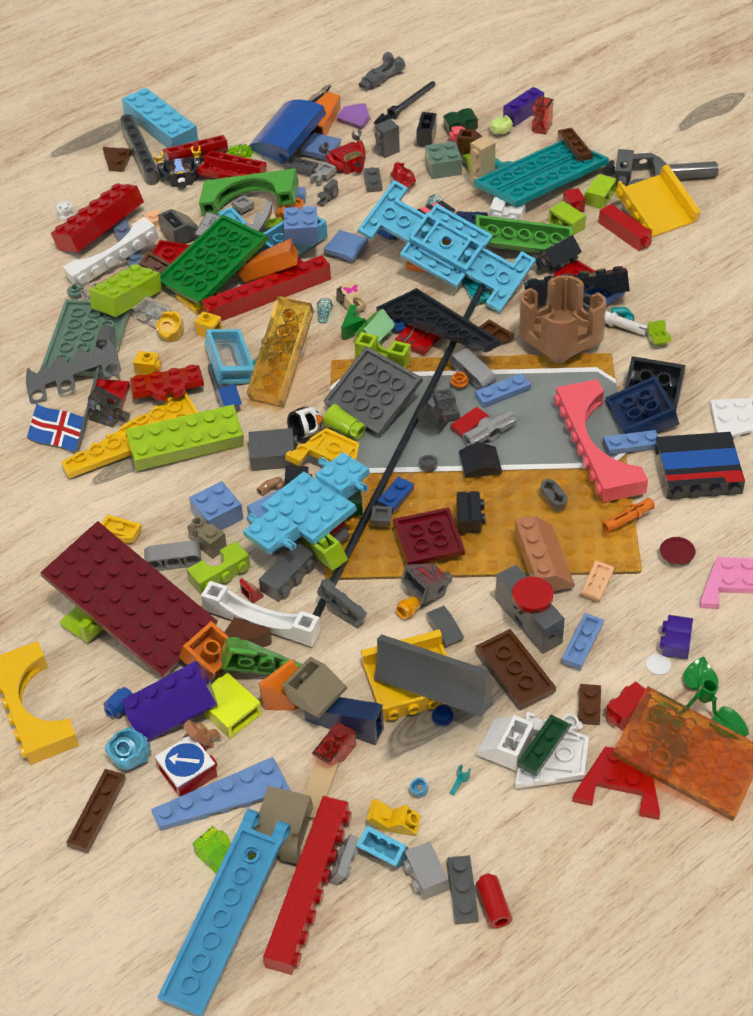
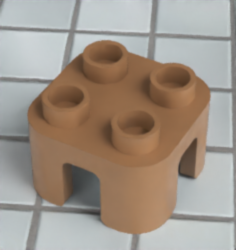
M563 275L554 277L548 282L547 305L542 309L537 310V291L529 288L521 293L519 334L529 345L534 346L548 356L549 360L556 363L565 362L575 354L595 348L604 339L606 298L600 293L592 295L590 298V309L587 312L583 308V282L573 276Z

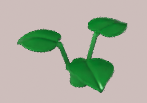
M704 656L692 662L683 674L685 685L689 689H698L688 704L678 712L672 703L660 701L651 707L647 717V721L652 727L671 723L678 732L684 726V721L680 716L699 699L703 703L712 702V712L715 716L712 717L710 725L718 736L726 739L746 737L749 734L746 723L735 710L723 706L717 711L716 701L718 698L715 694L718 691V677Z

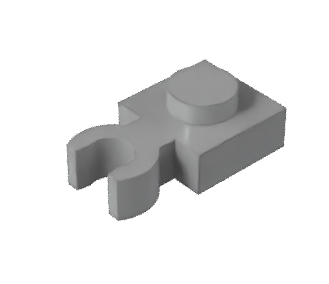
M327 162L321 163L314 170L315 174L310 176V182L313 183L316 180L317 185H321L323 179L328 180L337 171L336 166Z

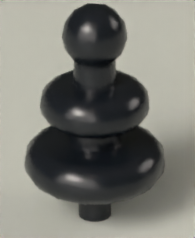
M610 160L609 164L602 168V173L606 176H613L615 173V162Z

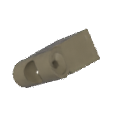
M272 786L267 787L259 811L260 819L254 830L272 836L279 820L291 824L290 834L287 840L283 842L277 855L282 861L298 864L301 856V845L314 808L311 796Z

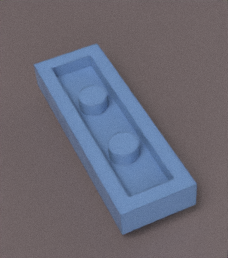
M520 373L475 391V397L485 408L530 390L531 383Z
M656 430L604 436L602 443L607 454L613 455L655 449L656 437L659 436Z
M587 613L584 614L562 657L561 663L579 670L582 669L604 625V619Z

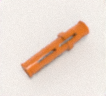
M646 498L638 504H632L629 509L602 522V528L606 533H610L633 519L641 518L642 514L654 509L655 503L651 498Z

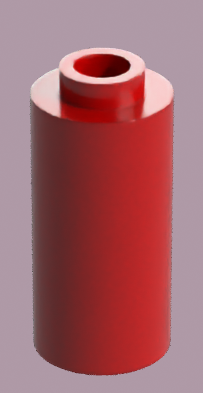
M490 873L480 876L476 886L490 927L498 929L509 925L513 918L498 877Z

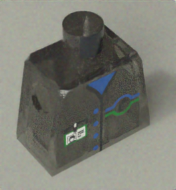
M99 386L89 395L88 415L90 421L109 427H115L119 421L128 422L130 413L123 410V401L119 397Z

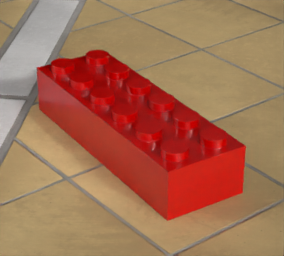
M116 183L111 186V189L101 193L99 198L90 201L88 206L79 209L76 215L67 218L65 223L56 226L55 230L50 234L58 250L79 252L143 204L144 200L138 186Z

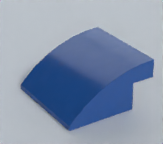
M301 99L285 102L247 146L248 149L284 164L326 115L324 106Z

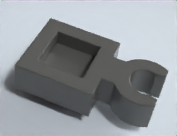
M332 179L323 187L324 191L317 194V197L321 198L318 204L325 205L327 201L330 202L339 194L337 180Z

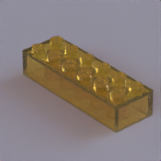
M277 296L247 389V395L251 401L281 408L285 407L313 318L314 309L311 303Z

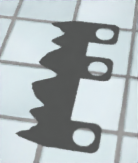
M107 340V345L103 350L94 347L92 354L76 350L71 363H68L60 356L52 362L49 369L43 365L38 373H35L30 368H27L26 386L30 403L35 404L47 398L45 384L56 381L58 392L60 394L66 393L75 388L74 374L99 365L102 366L105 377L119 374L121 367L118 354L111 340ZM109 364L117 366V370L114 373L106 371ZM64 380H70V388L62 389L61 383ZM41 390L43 396L38 400L33 399V392Z

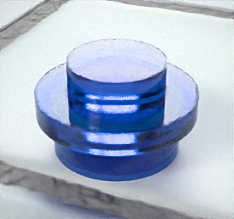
M440 705L434 709L432 719L435 724L446 726L453 721V712L448 706Z

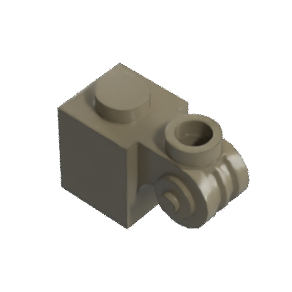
M201 517L193 518L192 524L187 526L191 536L194 538L198 536L200 549L212 559L220 554V550L227 546L225 533L212 523L208 525Z

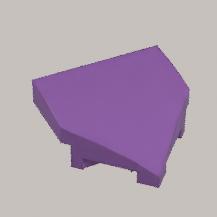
M365 103L344 106L336 117L340 122L361 129L365 127L368 120H371Z

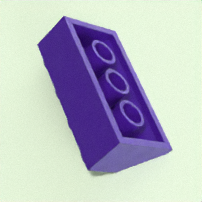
M197 661L122 700L129 722L136 731L147 737V742L182 725L188 719L191 720L218 706L208 673Z

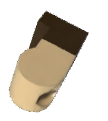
M341 287L336 289V301L339 304L343 303L347 309H349L350 304L357 305V312L366 309V303L360 294L355 297H349L342 293Z

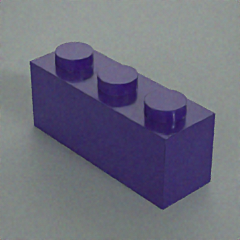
M535 87L530 88L503 106V117L507 115L512 120V127L517 126L544 108V92Z

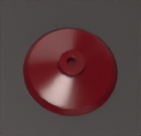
M682 537L668 538L660 545L662 557L672 564L688 563L696 554L694 545Z

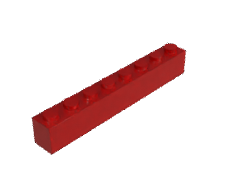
M323 255L201 300L202 309L204 312L220 316L222 321L331 280L330 264Z
M323 796L263 955L264 965L267 969L292 975L294 968H298L302 958L301 948L307 945L310 924L313 925L316 920V906L321 904L323 900L324 890L322 889L325 883H329L331 864H335L338 857L337 847L343 843L345 825H349L352 812L349 811V803L347 801Z

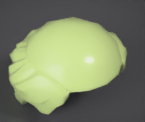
M505 115L503 118L496 117L492 120L489 127L493 133L503 135L511 130L513 123L510 117Z

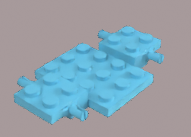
M344 452L332 461L321 457L318 460V464L323 466V468L315 474L316 479L306 472H302L262 504V509L266 512L260 518L256 517L253 513L247 515V520L252 524L243 530L244 536L269 554L282 546L293 551V548L295 549L297 546L294 541L301 536L315 545L357 511L356 505L347 499L358 489L363 493L368 490V485L362 483V481L370 474L369 468Z

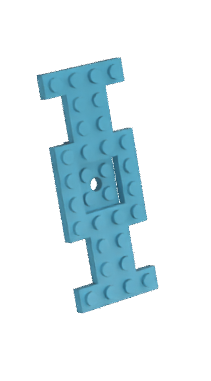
M393 180L358 228V233L373 240L381 228L407 243L400 252V257L456 289L465 276L479 284H483L486 288L493 291L486 301V306L501 313L535 264L536 259L521 251L512 264L486 249L492 240V234L438 204H435L429 213H421L401 201L408 192V187ZM449 240L451 244L444 245L442 241Z

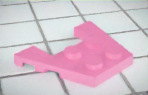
M717 557L703 593L700 608L719 609V592L753 594V558Z

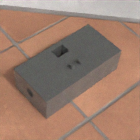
M516 564L496 574L495 600L537 649L544 654L563 643L565 618L552 604L548 609L539 613L538 611L527 613L514 605L512 598L513 587L517 581L527 577Z

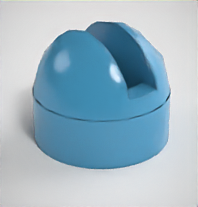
M423 778L412 780L410 790L413 795L417 797L426 796L429 789L426 780ZM418 785H422L421 791H419Z

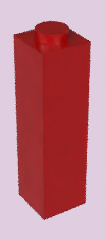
M610 204L599 210L598 223L637 251H641L651 245L652 231L619 208Z

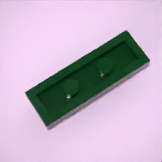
M551 714L518 760L517 767L537 777L570 729V724Z

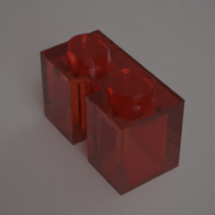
M538 97L533 105L532 116L535 118L532 121V132L547 134L552 126L554 99Z

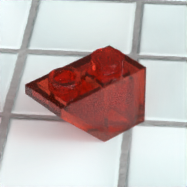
M336 722L314 749L312 755L329 765L343 762L356 747L355 731Z

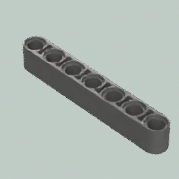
M125 114L121 116L120 121L126 141L132 150V154L146 184L156 185L159 183V176L155 161L134 117L131 114Z

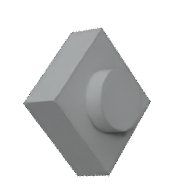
M243 195L232 201V207L242 214L253 208L254 202Z

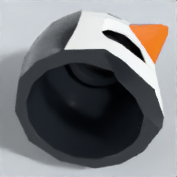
M309 406L297 408L290 412L287 417L288 428H293V435H297L299 440L316 434L323 424V416L320 411Z

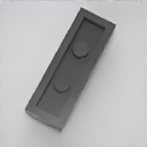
M470 855L447 857L455 925L479 923Z

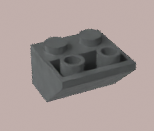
M174 209L158 214L160 230L171 242L183 244L195 239L194 234L198 226L188 215Z

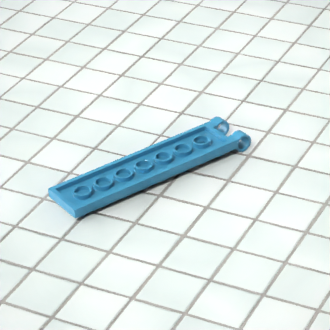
M250 808L247 809L157 997L158 1000L195 1016L204 1015L283 842L287 840L290 834L291 824L279 820L272 836L265 835L254 830L258 825L260 812ZM254 852L256 857L252 860L248 859L249 853Z

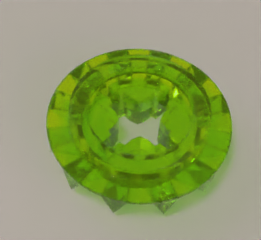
M240 143V145L235 144L234 147L231 146L228 154L250 158L252 150L247 144L242 145Z

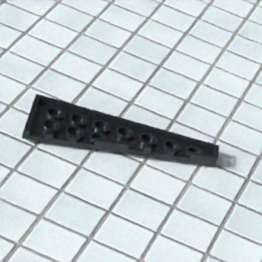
M417 288L376 307V311L383 309L391 319L485 353L500 346L499 339Z

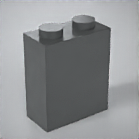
M293 428L248 432L252 471L296 466V464L285 460L286 453L294 451V446H298L297 435H293Z

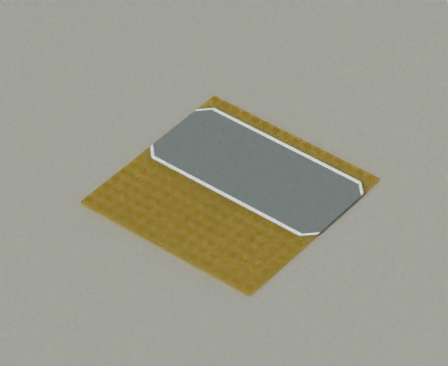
M545 354L476 356L494 373L496 381L491 385L520 373L531 383L530 390L485 408L475 397V391L478 389L470 382L463 388H456L451 385V377L458 371L452 366L449 359L434 391L452 388L456 405L460 412V418L475 407L488 414L490 419L509 410L516 418V424L502 431L496 440L482 442L496 447L502 474L465 478L459 450L467 446L464 440L450 429V424L458 419L442 422L433 391L382 494L398 476L414 483V490L392 513L391 526L371 525L370 516L339 580L402 579L407 564L393 525V519L449 507L458 529L456 493L466 491L467 493L469 491L480 492V499H484V510H481V513H485L486 525H482L481 533H459L465 548V555L426 563L435 564L442 572H450L452 578L496 577V574L516 564L526 576H529L515 537V519L536 516L553 525L571 575H589L596 560L615 567L613 574H640L642 566L635 519L610 533H606L601 525L602 522L629 509L630 505L633 504L632 496L602 502L600 495H597L595 492V484L589 479L588 469L584 468L582 456L578 455L576 444L572 442L571 433L569 430H566L565 420L560 417L559 407L555 406L553 396L556 395V387L595 379L599 380L604 390L603 404L592 412L585 426L592 442L608 455L602 443L603 437L623 434V430L605 397L617 393L612 354H575L562 363L549 360ZM442 357L411 358L406 369L422 377L423 382L380 437L365 429L363 436L358 440H354L359 442L356 461L368 467L370 474L362 481V483L368 485L367 491L364 493L361 491L363 513ZM356 359L331 361L330 391ZM329 428L330 430L345 436L344 434ZM626 453L608 455L615 460L627 464ZM424 455L435 456L438 460V467L432 471L420 469V457ZM552 479L557 482L568 497L566 509L556 511L549 506L540 493L542 481ZM351 515L344 520L346 523L345 527L350 535L349 538L341 543L344 551L362 517L360 515ZM325 565V579L330 580L334 570L332 571Z

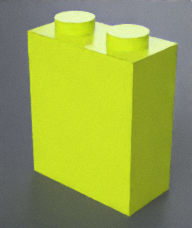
M227 672L222 677L217 678L212 684L218 706L202 713L231 739L262 715L260 701Z

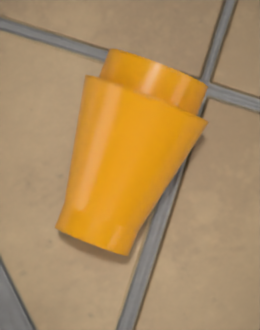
M414 595L399 601L395 610L400 618L410 619L423 603Z

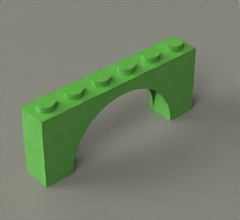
M296 169L204 181L199 200L202 214L205 216L209 212L216 215L230 199L251 191H266L274 194L277 197L279 206L295 204L299 184Z

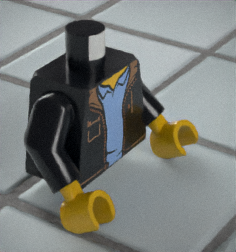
M193 146L191 147L194 158L186 157L164 160V162H162V151H160V157H157L154 152L153 158L158 162L156 165L160 177L169 182L171 187L185 189L187 185H192L194 179L199 175L197 174V168L201 165V158H199L201 155L200 146H198L199 150L197 152H194Z

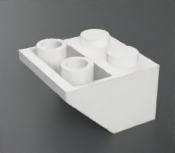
M515 715L494 719L476 755L517 771V762L533 739L534 722Z

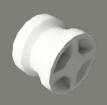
M62 201L57 204L56 208L59 212L60 220L67 221V218L74 216L71 202Z

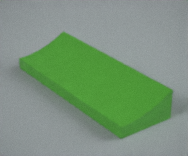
M476 215L473 223L493 235L487 247L541 253V251L573 235V227L484 215Z

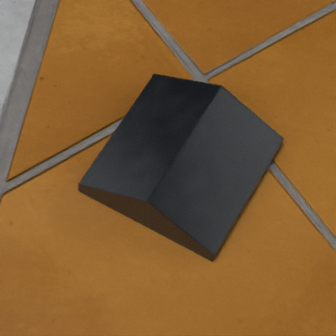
M475 442L459 450L465 478L502 474L495 446Z

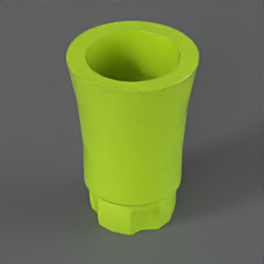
M333 404L323 418V426L336 430L354 440L360 439L366 429L363 423L348 414L337 404Z

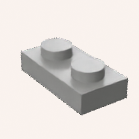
M350 834L343 841L329 882L338 885L343 879L346 880L352 869L349 866L350 861L355 858L358 852V847L356 846L358 837Z

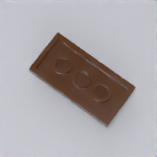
M511 629L475 646L477 654L520 710L556 692L554 683Z

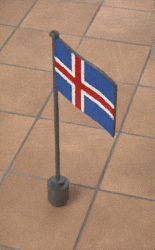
M103 325L99 329L96 346L99 349H104L108 339L114 345L116 332L113 326ZM101 365L97 366L84 417L67 411L46 408L36 403L27 439L38 444L62 448L72 452L73 455L79 452Z

